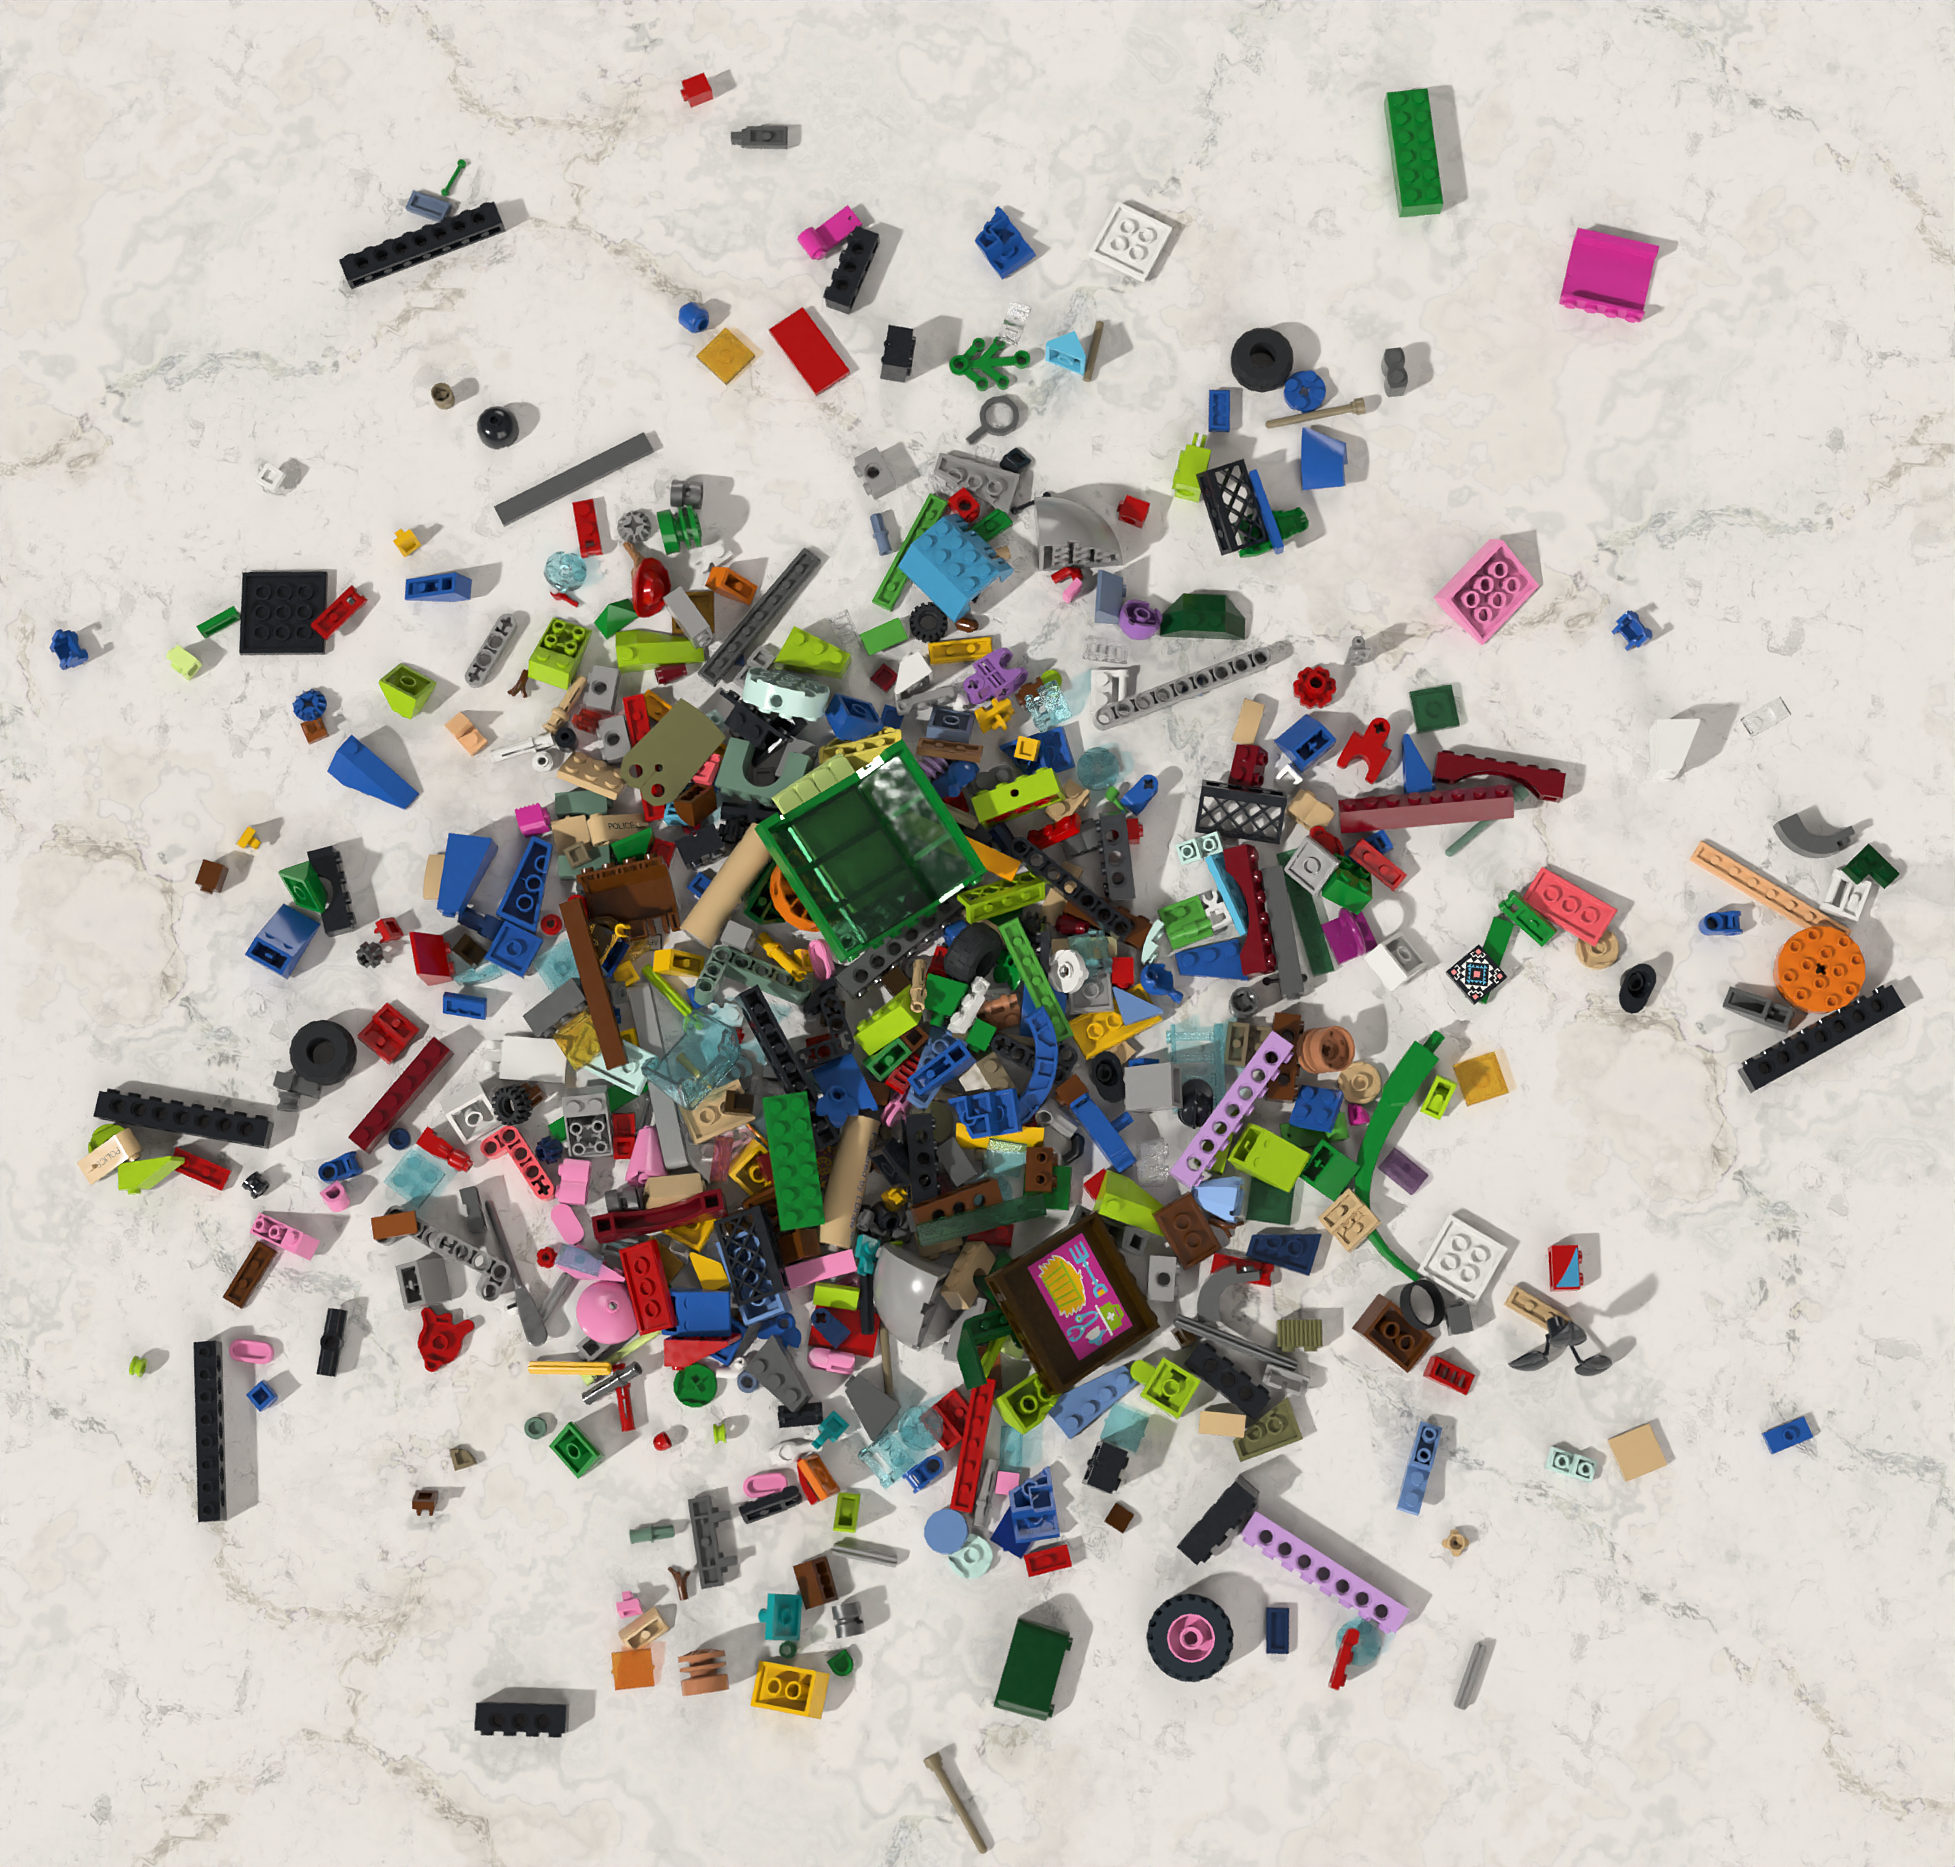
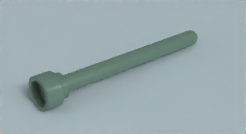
M1520 783L1512 787L1514 803L1524 801L1529 796L1528 791ZM1494 820L1479 821L1446 849L1445 855L1448 857L1453 856Z

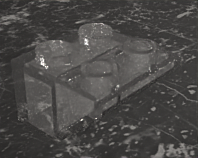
M1164 1138L1136 1141L1137 1185L1140 1187H1163L1165 1181H1168L1169 1165H1165V1159L1168 1156V1143H1164Z

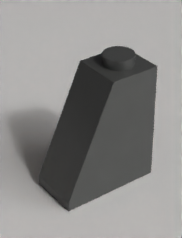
M858 1373L856 1377L852 1375L844 1385L847 1387L845 1393L869 1438L875 1443L901 1406Z

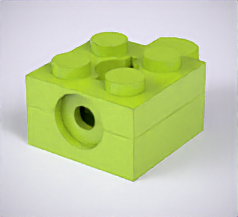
M1195 432L1192 444H1187L1185 451L1181 450L1172 489L1175 490L1174 497L1199 503L1201 490L1196 474L1208 470L1211 450L1204 448L1207 435L1204 434L1200 447L1196 446L1199 433Z
M1164 1357L1160 1360L1157 1367L1145 1360H1137L1130 1368L1132 1378L1145 1386L1139 1397L1176 1420L1181 1416L1201 1382L1200 1379Z

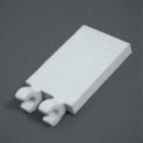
M503 1036V1042L487 1040L486 1049L488 1051L502 1052L501 1063L485 1062L484 1071L487 1073H500V1080L565 1084L569 1040Z

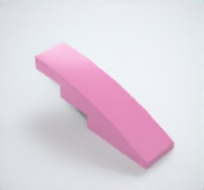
M849 1249L785 1267L790 1288L793 1290L816 1284V1282L836 1278V1276L856 1272L857 1267L853 1251Z

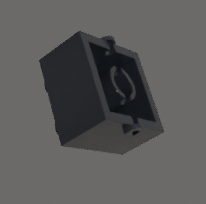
M888 325L887 337L884 341V356L881 358L882 369L880 379L905 383L906 376H910L916 337L912 336V328Z
M714 823L698 831L692 830L689 835L674 841L687 870L692 869V871L700 869L704 866V862L710 859L712 862L724 857L723 853H726Z
M1098 1441L1091 1459L1087 1461L1088 1468L1082 1484L1107 1494L1117 1491L1121 1479L1118 1478L1121 1470L1126 1469L1129 1462V1457H1126L1128 1451L1106 1442Z

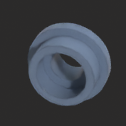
M744 1371L738 1376L737 1385L742 1392L752 1393L758 1388L759 1381L748 1371ZM746 1378L752 1379L751 1386L744 1384Z

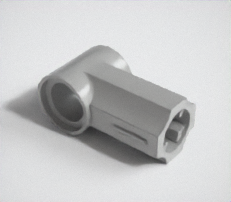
M1045 1099L1035 1114V1120L1039 1125L1044 1127L1050 1126L1067 1139L1072 1137L1080 1125L1062 1112L1059 1104L1053 1099Z

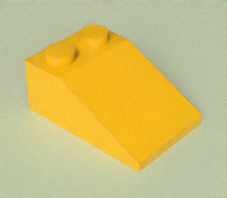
M754 1138L729 1162V1165L724 1170L726 1173L728 1171V1175L749 1196L771 1183V1181H764L755 1158L768 1151Z
M759 1660L750 1706L821 1719L830 1674Z

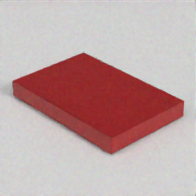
M816 1305L815 1310L818 1308L828 1310L851 1334L835 1349L812 1324L808 1346L847 1352L873 1359L881 1322L879 1314L874 1313V1334L862 1335L861 1310L855 1311ZM816 1314V1323H826V1315Z

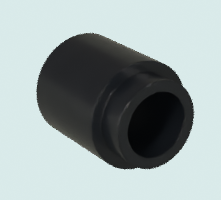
M563 727L556 732L555 742L562 752L571 753L577 749L579 740L571 728Z
M879 1201L872 1206L870 1211L875 1214L874 1221L883 1230L893 1231L899 1226V1214L887 1202Z

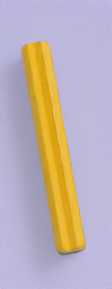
M530 1361L528 1364L530 1374L610 1375L612 1370L610 1362Z

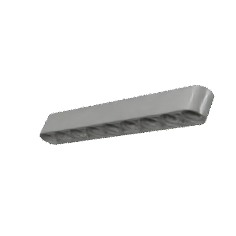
M1256 648L1101 707L1094 716L1093 724L1098 730L1105 731L1258 673L1267 667L1271 660V654L1266 648ZM1255 656L1263 657L1265 662L1258 663ZM1236 663H1242L1245 666V670H1238ZM1216 671H1223L1226 674V677H1218ZM1197 678L1205 679L1207 685L1202 686L1198 684ZM1178 685H1183V686H1185L1186 689H1187V692H1186V693H1181V692H1179L1178 689H1177V686H1178ZM1165 693L1168 699L1163 701L1159 699L1157 694ZM1138 701H1146L1148 703V707H1140ZM1126 708L1129 714L1121 715L1118 709ZM1098 716H1107L1109 718V722L1102 723L1099 720Z
M650 982L628 987V993L640 1048L658 1056L647 1079L665 1167L669 1171L689 1166L653 990Z

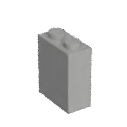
M679 586L663 597L668 612L694 648H704L709 645L713 638L710 626L682 587Z
M1167 1062L1125 1067L1123 1081L1125 1083L1124 1104L1126 1111L1142 1113L1183 1108L1180 1064Z

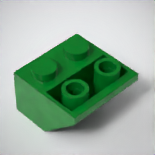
M1335 853L1333 856L1340 860L1341 863L1323 888L1322 897L1358 915L1373 898L1371 873L1364 867L1352 862L1348 857Z
M1322 1139L1311 1153L1299 1177L1335 1202L1361 1167Z

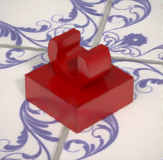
M394 917L383 918L375 923L377 928L374 930V933H381L383 937L379 941L380 943L399 940L404 936Z

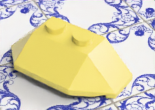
M884 726L882 730L855 742L847 739L845 741L840 740L836 737L826 746L819 748V764L821 765L836 754L842 753L855 772L862 767H865L867 770L866 766L873 762V759L879 756L884 749L903 739L902 731Z

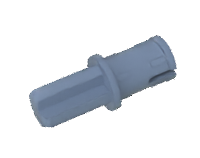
M875 513L870 516L874 531L873 538L876 539L879 555H888L892 553L888 539L889 531L885 528L882 514Z

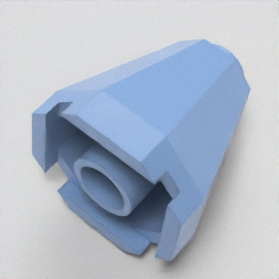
M1231 1176L1201 1181L1198 1187L1192 1186L1191 1194L1202 1209L1227 1222L1237 1223V1219L1234 1216H1239L1241 1213L1244 1190L1240 1189V1185H1244V1179Z

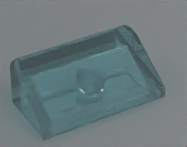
M562 1243L554 1264L598 1277L605 1256Z
M1001 1426L999 1471L1021 1472L1023 1434L1012 1426Z

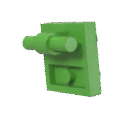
M1198 895L1157 911L1161 922L1164 923V930L1173 951L1214 935L1211 929L1212 923L1209 918L1207 919Z

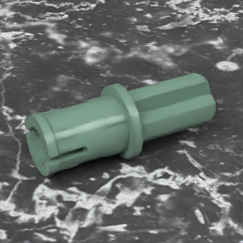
M672 1524L656 1527L649 1525V1528L629 1530L631 1544L646 1541L654 1543V1540L673 1538L675 1536V1529Z

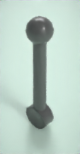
M650 1094L645 1096L646 1103L639 1129L635 1131L636 1138L639 1130L643 1129L651 1103Z

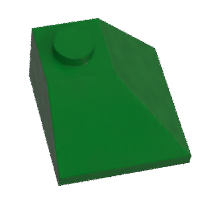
M651 827L616 841L611 846L621 865L624 864L623 860L636 857V861L644 860V855L650 854L656 837Z

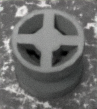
M279 1092L280 1103L277 1105V1110L299 1112L297 1104L301 1094Z

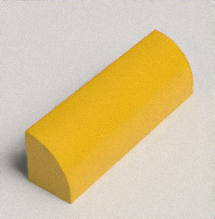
M956 1123V1141L961 1149L1026 1152V1147H1043L1044 1128L1022 1127L1023 1132L972 1139L966 1131V1126L962 1123Z

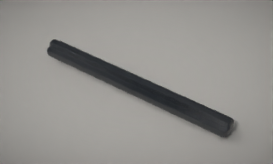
M862 1204L860 1213L865 1209L871 1210V1206ZM858 1228L859 1235L864 1234L866 1236L872 1237L871 1230H868L866 1232ZM866 1272V1276L860 1275L862 1335L874 1334L873 1273L869 1274Z

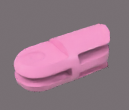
M909 1089L904 1095L897 1091L893 1094L881 1114V1123L886 1124L887 1127H893L899 1122L901 1115L909 1111L913 1105L906 1100Z
M819 1347L813 1348L807 1355L808 1364L811 1368L851 1375L855 1369V1355L852 1353Z

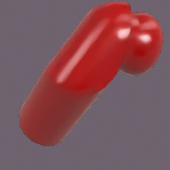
M1066 566L1053 573L1051 578L1057 584L1066 578H1072L1073 581L1078 578L1082 581L1084 576L1080 568Z

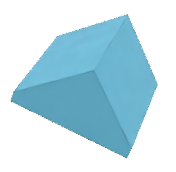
M1075 331L1047 341L1045 361L1084 376L1086 355Z

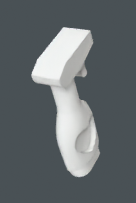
M814 1428L810 1434L804 1435L803 1438H813L814 1441L820 1435V1430ZM790 1441L776 1444L774 1448L769 1449L772 1465L778 1464L783 1466L794 1463L801 1454L811 1451L822 1453L823 1445L817 1450L811 1445L812 1442L802 1445Z

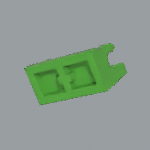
M899 617L859 635L869 656L908 639Z

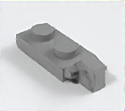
M949 686L895 701L898 716L909 715L910 711L914 709L919 711L926 710L935 704L939 706L949 704L953 700L955 693L953 687Z

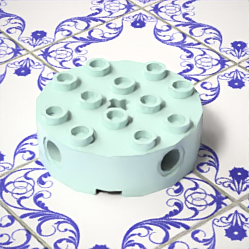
M754 667L748 669L742 697L744 702L758 706V710L764 713H771L772 711L779 713V716L785 719H792V716L809 721H817V718L824 717L830 688L826 685H819V681L801 674L780 669H773L770 672L763 667Z

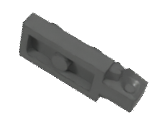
M746 126V128L742 129V132H731V145H741L742 148L788 149V127Z

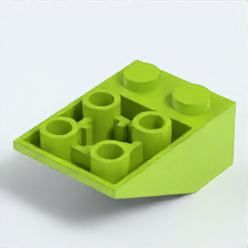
M553 617L529 659L528 677L568 690L576 676L592 635V630Z
M1249 1122L1227 1160L1237 1170L1290 1193L1311 1155L1272 1132Z

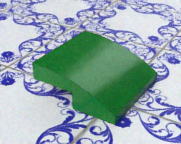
M1025 1164L1022 1208L1069 1211L1072 1167L1054 1166V1175H1057L1058 1180L1057 1188H1053V1194L1026 1193Z

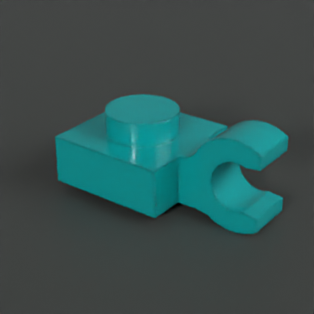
M864 1234L858 1236L855 1257L860 1258L857 1268L858 1274L866 1276V1272L869 1274L873 1273V1263L878 1261V1258L875 1256L881 1243L880 1240Z
M833 1410L817 1427L822 1433L811 1445L818 1450L828 1438L834 1443L850 1425Z

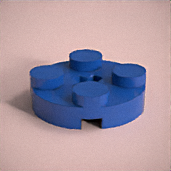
M1314 371L1296 372L1285 383L1284 400L1293 410L1296 409L1301 411V413L1313 412L1321 406L1325 398L1326 387L1323 380ZM1301 388L1310 390L1308 396L1300 395Z

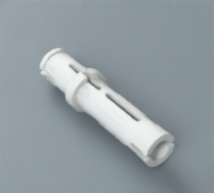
M549 732L534 738L530 736L528 740L490 750L489 753L493 764H495L496 762L529 752L536 753L539 749L554 746L555 742L552 733Z

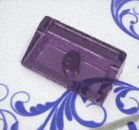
M1395 1147L1378 1167L1380 1171L1410 1195H1413L1428 1177L1426 1172Z

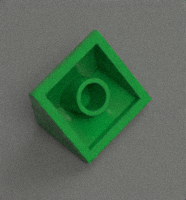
M310 861L282 869L278 872L297 906L321 914L325 911L328 893Z
M572 1421L564 1427L549 1445L578 1479L604 1456L581 1428Z

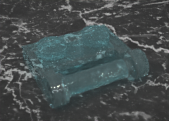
M888 1429L867 1448L862 1449L858 1453V1458L870 1467L880 1479L879 1483L883 1488L890 1487L916 1463ZM876 1452L892 1470L889 1474H886L872 1457Z

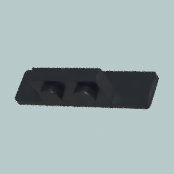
M731 689L729 692L721 690L719 694L735 705L724 724L751 744L760 748L770 732H773L785 742H793L794 739L789 736L790 731L782 726L778 728L772 724L774 720L766 714L761 716L756 712L757 708L753 704L744 703L739 700L741 696Z

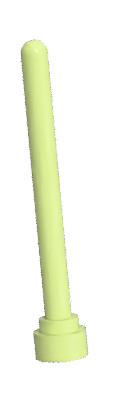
M662 1330L641 1335L602 1362H610L611 1365L615 1364L662 1333ZM580 1375L587 1386L594 1383V1379L597 1378V1375Z

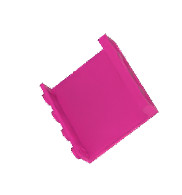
M1577 228L1559 304L1565 305L1569 309H1583L1591 314H1604L1608 318H1622L1630 323L1641 322L1645 313L1643 311L1659 246Z

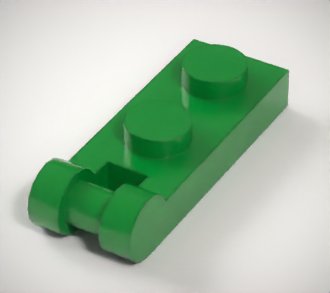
M1512 890L1508 894V898L1498 904L1499 909L1541 947L1558 931L1528 904L1516 890ZM1513 904L1519 907L1516 911L1512 908Z

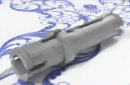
M988 1458L985 1460L986 1463L978 1500H975L976 1510L972 1523L974 1526L986 1528L989 1509L993 1505L991 1499L1000 1461Z

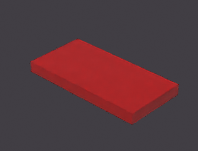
M803 307L769 329L771 336L816 396L850 374L848 367Z
M650 1240L619 1249L639 1335L678 1326L657 1240Z

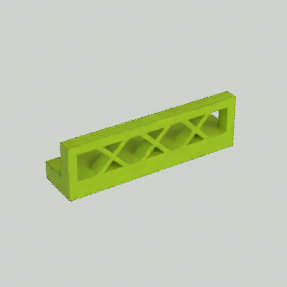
M1027 871L1015 875L1012 882L1002 879L957 894V900L966 907V920L972 924L1045 900V883L1032 872Z

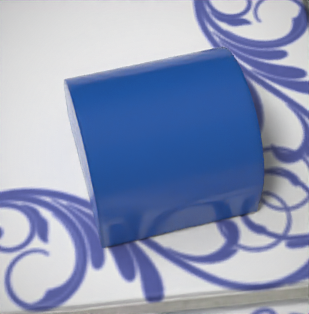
M261 1380L246 1394L259 1412L269 1408L279 1398L265 1380Z

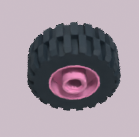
M1183 1594L1167 1599L1155 1610L1148 1624L1146 1639L1152 1660L1165 1674L1183 1682H1200L1201 1680L1211 1678L1215 1673L1221 1671L1224 1664L1228 1662L1231 1650H1233L1234 1633L1229 1617L1213 1600L1201 1595Z

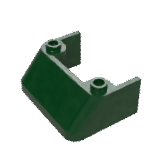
M1001 1308L967 1318L963 1322L956 1356L967 1390L988 1384L976 1345L1011 1335L1014 1345L1019 1349H1023Z

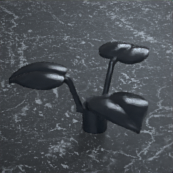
M1561 1316L1551 1317L1546 1321L1548 1334L1545 1335L1546 1345L1543 1353L1540 1351L1530 1352L1508 1363V1366L1520 1371H1535L1548 1364L1547 1356L1549 1355L1550 1345L1553 1347H1567L1569 1345L1577 1362L1580 1364L1574 1368L1575 1372L1581 1376L1598 1375L1612 1366V1360L1603 1355L1592 1356L1585 1361L1580 1359L1574 1346L1585 1342L1587 1335L1581 1327L1570 1320L1565 1325L1564 1318Z

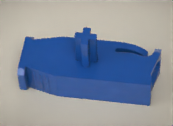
M1084 1093L1070 1104L1071 1112L1116 1173L1122 1174L1136 1164L1137 1159L1118 1134L1134 1122L1127 1111L1112 1122H1109L1088 1093Z

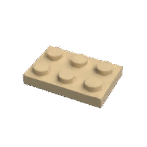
M573 751L558 769L556 776L559 779L615 801L627 786L620 777L621 768H616L602 760L593 759L584 753Z
M739 1079L678 1105L695 1146L756 1120L754 1114L752 1117L726 1115L724 1112L726 1090H734L736 1093L745 1094Z

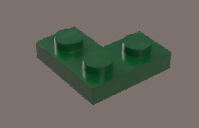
M1869 843L1842 869L1856 885L1870 875L1884 889L1900 874Z

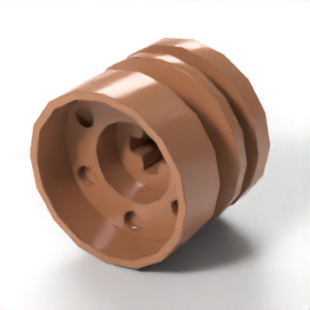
M1343 1027L1313 1028L1306 1030L1300 1035L1296 1046V1054L1302 1068L1309 1073L1339 1072L1346 1070L1352 1064L1355 1057V1045L1352 1036Z
M711 1648L690 1651L678 1657V1663L689 1662V1667L679 1668V1672L690 1673V1678L681 1681L682 1696L730 1689L728 1674L717 1673L718 1668L727 1665L726 1662L716 1663V1657L725 1656V1650Z

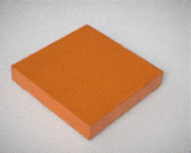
M817 1453L797 1463L821 1501L840 1491L839 1486Z

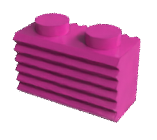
M536 803V805L520 807L519 810L515 809L519 829L525 838L550 832L549 825H551L550 821L552 819L546 807L542 808L539 803Z

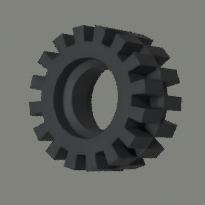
M928 602L927 605L921 603L920 607L917 605L915 611L911 612L909 620L910 629L917 640L921 639L923 643H926V641L933 643V640L939 641L941 636L944 637L945 631L948 629L947 616L936 605H932V602ZM928 615L933 616L937 620L936 627L931 630L924 629L920 624L922 618Z
M521 1085L503 1087L494 1093L495 1097L492 1098V1101L495 1104H492V1108H495L496 1111L493 1113L498 1115L497 1120L502 1121V1125L510 1127L528 1121V1117L532 1115L529 1112L533 1110V1106H530V1103H533L532 1099H528L530 1094L529 1092L524 1093L526 1089L524 1087L521 1088ZM511 1100H512V1102H513V1104H514V1111H513V1109H512V1107H511V1103H510Z

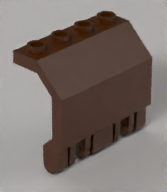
M657 852L644 855V860L636 861V857L623 860L624 864L615 866V862L603 864V869L595 871L594 867L581 869V874L576 875L578 884L581 883L584 889L591 918L595 916H611L622 924L630 925L631 928L627 929L630 942L649 938L648 927L651 937L656 936L657 930L654 918L661 917L663 931L665 934L670 933L667 915L672 932L681 931L679 928L681 921L670 872L664 856H658ZM624 928L623 932L625 935H627V931ZM628 936L621 937L623 943L628 942Z

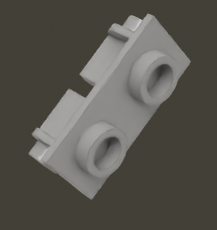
M1356 636L1353 638L1345 664L1350 663L1351 666H1360L1367 661L1371 649L1365 648L1363 637Z
M1271 1363L1267 1364L1262 1377V1382L1266 1383V1386L1269 1385L1280 1390L1284 1387L1286 1392L1295 1394L1298 1397L1300 1395L1305 1396L1310 1380L1309 1376Z

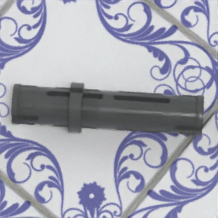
M634 1361L622 1370L614 1371L612 1376L583 1392V1401L587 1405H591L616 1388L626 1386L628 1381L642 1374L641 1366Z

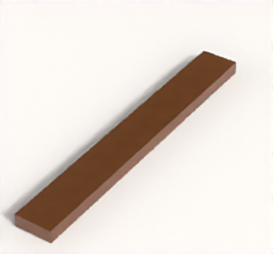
M576 898L559 904L606 1069L612 1070L627 1065L629 1061L582 899Z

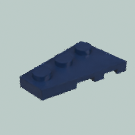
M1255 1234L1251 1236L1246 1257L1310 1276L1322 1234Z

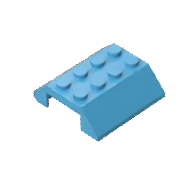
M957 513L943 516L910 545L898 565L899 569L954 623L970 611L969 602L998 577L1002 583L1014 571L1008 563H1005L1006 561L1003 558L993 559L997 552L991 549L992 547L980 535H977L974 530L966 531L969 525L963 522V519Z

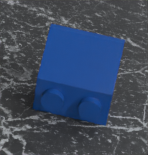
M835 693L825 711V716L835 736L840 740L845 741L847 739L855 742L884 728L872 703Z

